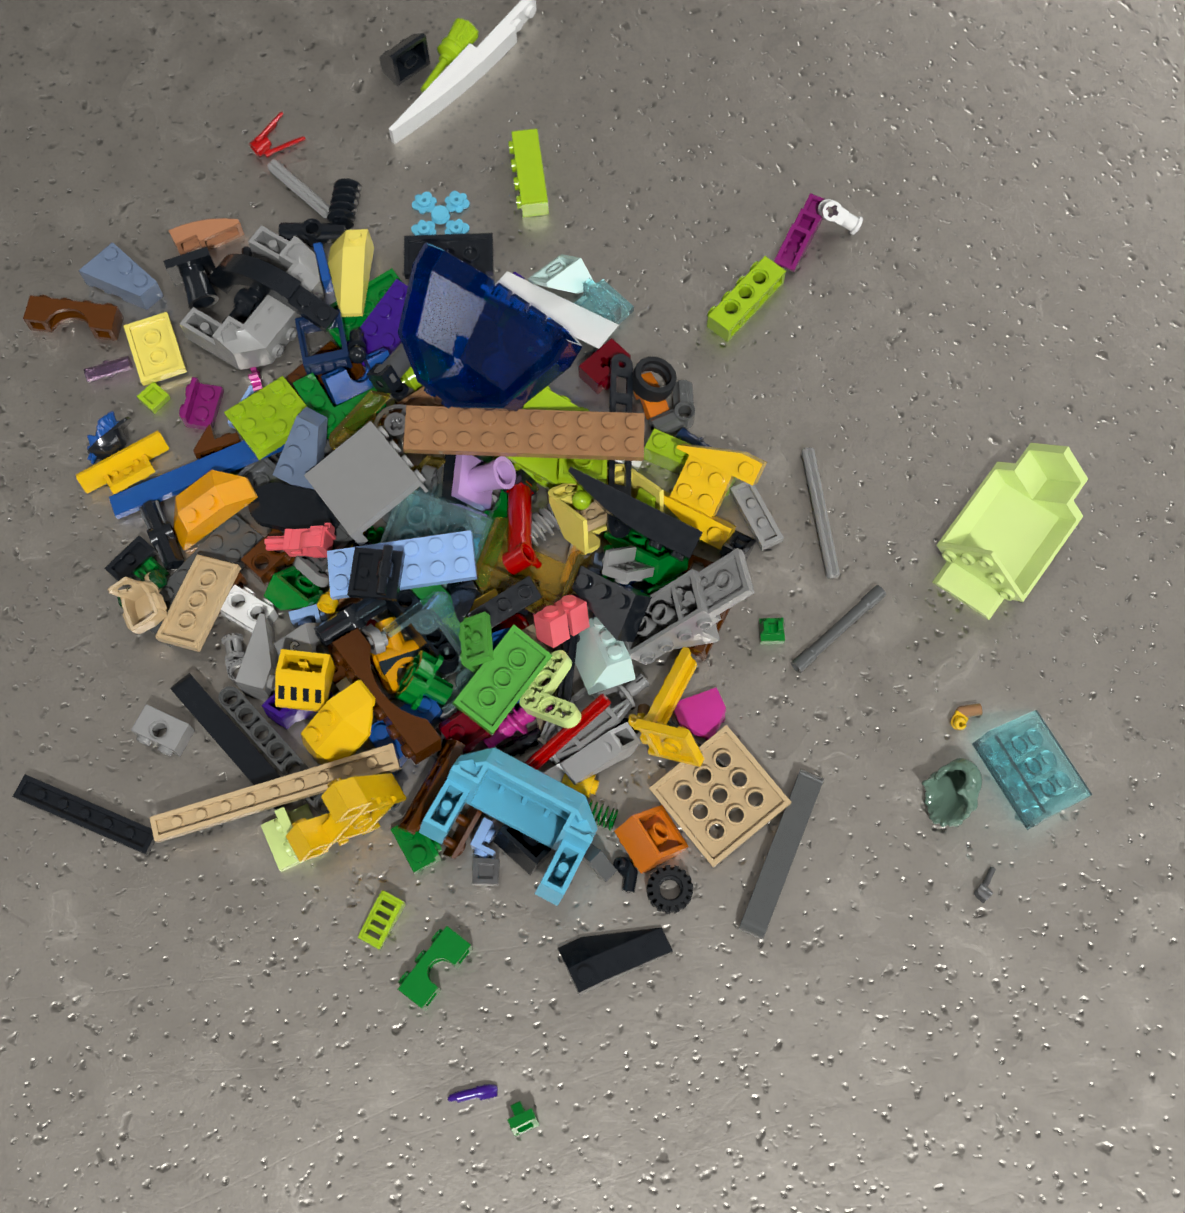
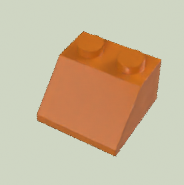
M663 805L632 815L614 831L640 874L657 868L689 847Z

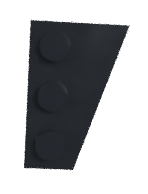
M580 565L572 589L582 600L587 602V607L617 641L634 642L652 597L628 584L616 583L615 578L603 575L602 570L598 568Z

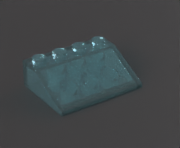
M417 488L392 509L380 543L471 530L477 566L495 517L433 493H425L423 489Z
M1037 710L988 731L972 743L1027 830L1047 821L1092 795Z

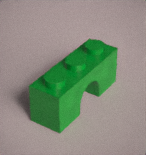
M448 926L444 930L439 929L431 939V942H433L431 947L427 951H421L415 959L417 965L411 972L406 971L398 982L400 984L398 990L423 1011L428 1008L441 991L430 979V972L433 966L439 962H448L458 969L473 949L470 943Z

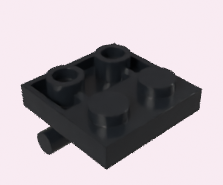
M384 545L383 550L355 547L347 595L352 598L398 602L405 553L403 551H394L391 545Z

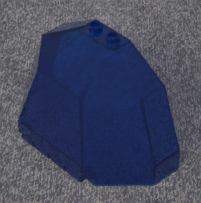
M425 242L412 266L398 328L399 338L417 381L425 387L424 391L433 397L438 396L442 399L441 404L447 408L517 411L568 370L583 346L561 324L550 317L547 318L545 313L533 305L530 306L529 302L514 293L512 295L513 292L501 283L495 286L494 279L443 249Z

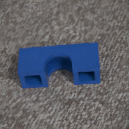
M381 348L368 354L364 361L365 373L357 380H352L347 370L342 367L320 376L331 401L336 405L342 404L352 399V397L373 388L374 386L366 374L375 364H382L389 357L388 350Z

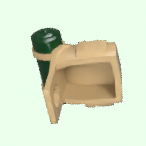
M159 569L147 573L140 581L124 577L107 589L110 594L117 596L118 603L124 610L122 614L128 629L136 634L152 629L167 616V607L160 591L167 585L168 581L165 574ZM123 585H130L129 588L118 590Z

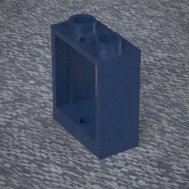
M340 309L337 310L339 311V316L329 328L338 327L342 349L310 356L306 334L322 330L303 317L295 319L303 366L307 375L314 373V375L325 374L340 367L344 369L353 368L352 361L348 357V341Z

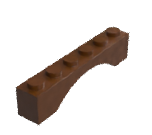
M358 628L332 642L333 653L331 656L337 666L342 665L345 669L346 678L351 684L357 680H362L376 698L373 714L378 721L383 720L387 726L386 730L393 740H398L401 744L400 749L407 759L411 758L417 765L441 750V737L427 719L401 710L381 692L371 670V645Z

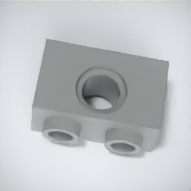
M147 704L131 729L137 735V741L146 746H150L151 743L159 746L157 750L167 756H171L172 753L181 756L195 732L188 723ZM167 728L164 736L157 737L159 730Z

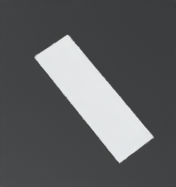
M508 271L486 293L526 314L533 312L540 319H544L547 324L598 349L619 326Z

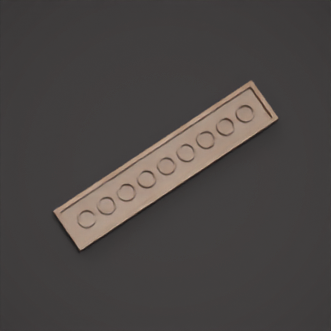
M406 405L403 451L404 453L643 461L645 413Z

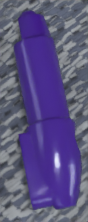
M485 1084L450 1094L447 1100L459 1103L476 1098L480 1100L498 1096L497 1085Z

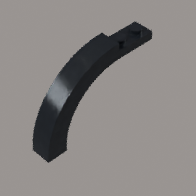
M244 254L227 255L209 277L212 284L227 294L234 285H244L264 292L301 315L325 333L339 316V311L302 287L301 281L278 267Z

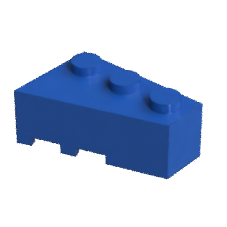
M423 695L420 706L416 710L411 709L410 704L400 707L401 710L409 714L427 719L434 729L441 722V708L436 701ZM383 720L374 723L371 727L370 741L375 748L393 743L397 751L400 767H402L408 759L400 749L401 744L397 739L393 740L386 730L387 726ZM399 770L391 772L394 777L397 775Z

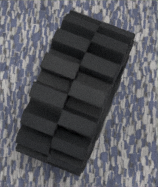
M666 865L664 868H657V871L651 874L647 883V897L651 905L655 906L657 911H663L665 914L673 912L676 914L680 910L683 911L690 903L693 895V884L690 875L688 876L684 869L680 870L679 866L676 865L674 867ZM673 880L679 885L680 893L676 898L667 899L662 896L660 886L664 881Z

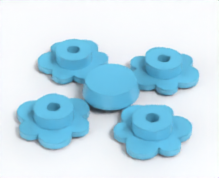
M452 191L449 195L450 197L445 198L446 207L442 205L435 207L437 199L432 197L430 192H424L422 195L417 194L412 202V208L418 210L420 214L431 213L432 221L420 220L418 224L413 225L411 230L414 236L436 235L435 223H446L445 235L466 234L469 232V225L463 223L461 219L449 221L450 212L462 213L463 209H467L470 206L467 195L465 193L460 194L458 191Z

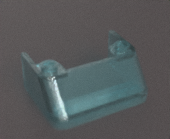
M443 591L431 593L382 629L391 638L409 624H412L415 630L421 634H430L440 628L460 656L461 642L458 636L460 631L459 621L454 611L451 596ZM465 667L457 674L455 679L457 688L453 690L444 705L437 702L445 714L455 707L452 702L475 674Z

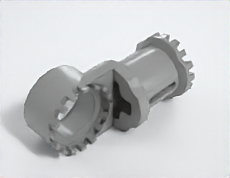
M232 633L231 636L228 634V636L224 635L221 638L222 644L225 645L226 649L225 663L227 673L235 684L236 678L233 676V672L241 666L245 655L242 647L244 639L241 633H235V635Z

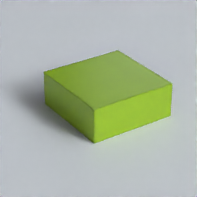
M154 381L137 396L138 400L154 414L171 400L169 394Z

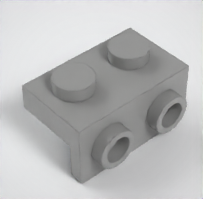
M635 546L606 550L602 560V574L615 578V582L619 584H629L630 581H643L644 578L653 577L654 567L634 561L637 549Z

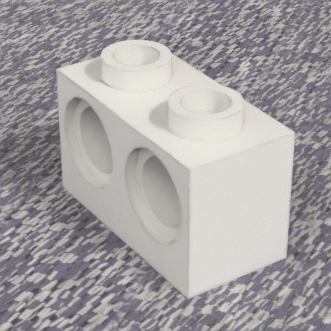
M234 585L220 610L224 617L250 633H253L257 622L254 618L258 613H265L264 615L271 626L278 618L273 603L265 598L262 601L255 597L256 594L245 586L241 589ZM239 601H245L242 607H235Z

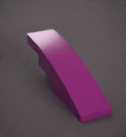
M810 193L803 209L801 208L794 224L791 225L774 260L777 265L792 272L795 271L823 220L822 216L818 213V206L821 201L825 200L824 198Z

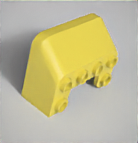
M615 464V484L624 486L625 464ZM607 467V482H606L607 485H608V467ZM631 468V497L636 499L638 489L643 488L656 497L655 509L664 512V490ZM564 483L551 488L548 491V501L563 537L584 554L597 550L600 547V538L596 535L607 530V523L588 532L587 519L575 511L577 509L572 503V497L577 492V484Z

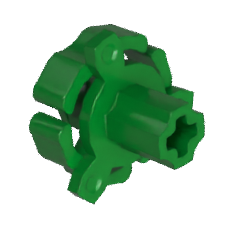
M420 650L402 677L396 690L395 698L408 705L410 704L413 710L420 706L423 695L444 705L451 696L454 686L435 675L443 663L444 657L439 654L436 658Z

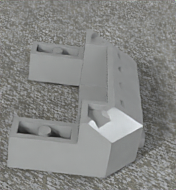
M261 225L248 241L253 257L270 263L301 281L302 287L324 301L325 295L315 253L298 237L294 236L288 241ZM267 295L244 324L230 316L221 324L193 307L180 322V327L188 340L242 370L272 364L276 358H279L283 354L286 345L296 338L295 319L302 316L280 301Z

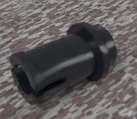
M404 383L391 394L395 399V404L408 397L409 390Z

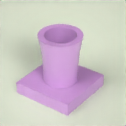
M456 455L451 496L482 512L491 510L493 490L512 488L516 480L515 468L512 462L504 456L485 463L473 455Z

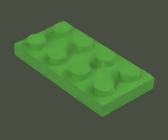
M512 625L494 648V660L485 662L480 666L452 704L492 735L553 655L518 627Z

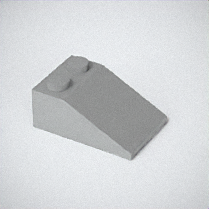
M259 613L235 682L245 696L266 701L275 694V671L278 656L274 646V630L266 616Z

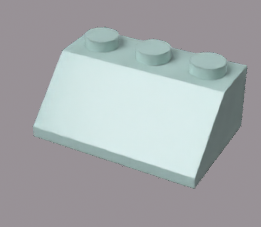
M597 617L590 618V627L578 633L580 641L577 642L575 665L588 695L636 679L632 660L624 642L617 641Z

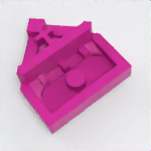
M717 687L679 700L673 711L679 726L688 729L693 735L705 738L706 741L717 733L721 724L726 720V707Z

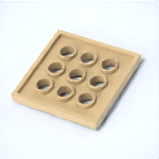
M727 725L699 747L704 757L701 767L680 762L649 788L713 868L792 803ZM720 754H727L731 758V762L727 767L717 765L716 758ZM700 770H708L711 773L709 782L700 783L697 780V774ZM737 773H742L747 777V782L742 787H737L732 782L733 776ZM683 785L689 786L692 790V794L688 799L678 797L677 791ZM717 789H723L727 792V799L722 803H717L713 799V793ZM757 792L763 796V802L760 806H752L749 803L748 798L752 793ZM698 805H704L708 809V814L703 819H698L693 814L694 808ZM735 808L742 810L744 813L743 819L738 823L732 822L729 819L730 811ZM716 824L724 828V834L719 839H714L709 834L710 828Z

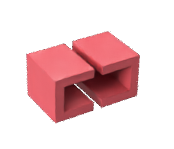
M571 594L562 597L554 605L546 606L543 610L533 615L537 640L552 648L570 639V635L575 636L590 627L587 602Z

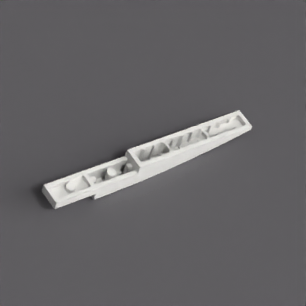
M521 0L477 47L469 44L389 128L391 142L396 144L421 127L486 74L517 43L516 32H519L523 24L535 15L537 9L536 0Z

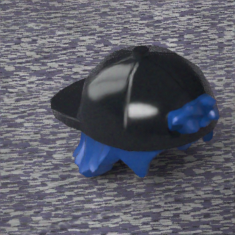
M113 411L100 418L96 426V435L87 436L90 446H87V453L89 454L87 460H90L91 464H95L97 459L104 460L122 450L126 445V437L123 430L132 419L125 417L121 421H117Z

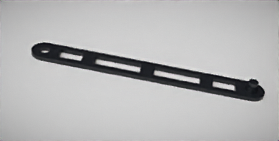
M616 354L610 362L609 412H616V404L626 405V413H632L633 363L624 354ZM619 362H622L625 367H620ZM617 377L626 378V394L616 392ZM608 460V485L631 496L632 461L625 460L623 486L615 484V460ZM607 513L608 532L615 538L626 537L630 529Z

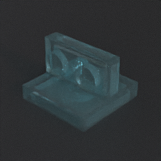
M590 278L583 283V296L575 302V304L618 325L634 312V306L604 279L598 283H595Z

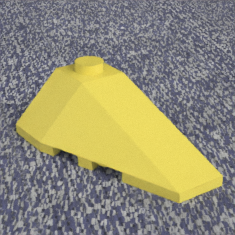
M368 229L346 230L330 247L328 267L338 309H340L342 317L363 316L374 253V245Z

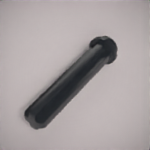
M578 634L575 636L570 635V639L562 643V650L572 660V666L557 687L556 697L569 702L572 695L577 643L580 641Z

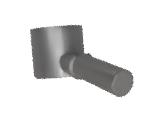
M994 867L989 868L982 884L974 892L975 897L982 903L993 894L988 885L996 871Z

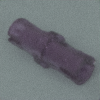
M127 355L120 359L105 360L102 364L85 368L84 375L88 383L106 377L110 379L116 374L133 370V365L130 357Z

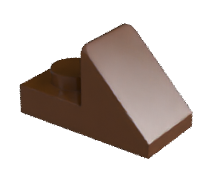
M209 424L193 451L198 460L242 441L237 432L226 433L216 438L215 432Z

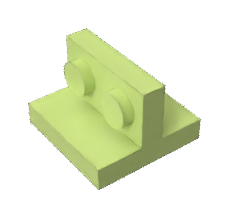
M308 804L290 812L285 807L275 810L277 818L261 825L281 872L302 863L299 862L286 835L293 828L292 824L301 818H306V820L314 818Z

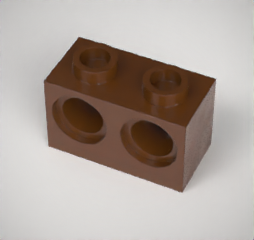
M273 529L241 559L245 568L264 586L271 581L273 574L282 571L286 566L292 565L296 558L290 557L285 551L276 553V551L266 550L264 542L268 536H284L280 530ZM268 563L265 569H258L261 564Z

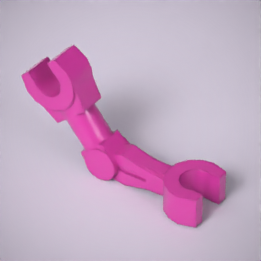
M257 367L250 368L251 374H248V377L251 380L253 391L256 392L263 389L261 383L263 381Z

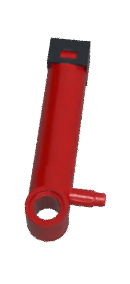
M520 469L516 472L514 486L510 489H503V492L508 495L507 551L502 554V561L505 568L511 574H517L531 565L537 569L542 566L532 548V496L537 494V482Z

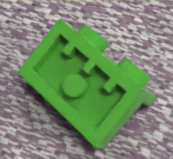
M486 612L468 617L461 623L459 622L460 660L462 665L473 673H476L480 668L479 664L494 660L490 615Z

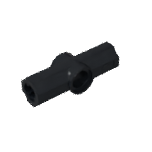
M311 218L305 220L304 223H280L278 231L279 236L288 241L296 236L303 243L314 247L313 244L319 242L321 244L334 243L348 230L347 223H320L319 220Z
M150 500L143 503V506L139 509L148 528L147 534L153 547L157 549L166 570L178 569L185 560L176 542L178 539L173 532V527L170 521H167L158 500Z
M363 598L356 603L352 602L336 611V615L315 627V634L324 646H328L353 630L364 627L368 620L388 609L385 600Z

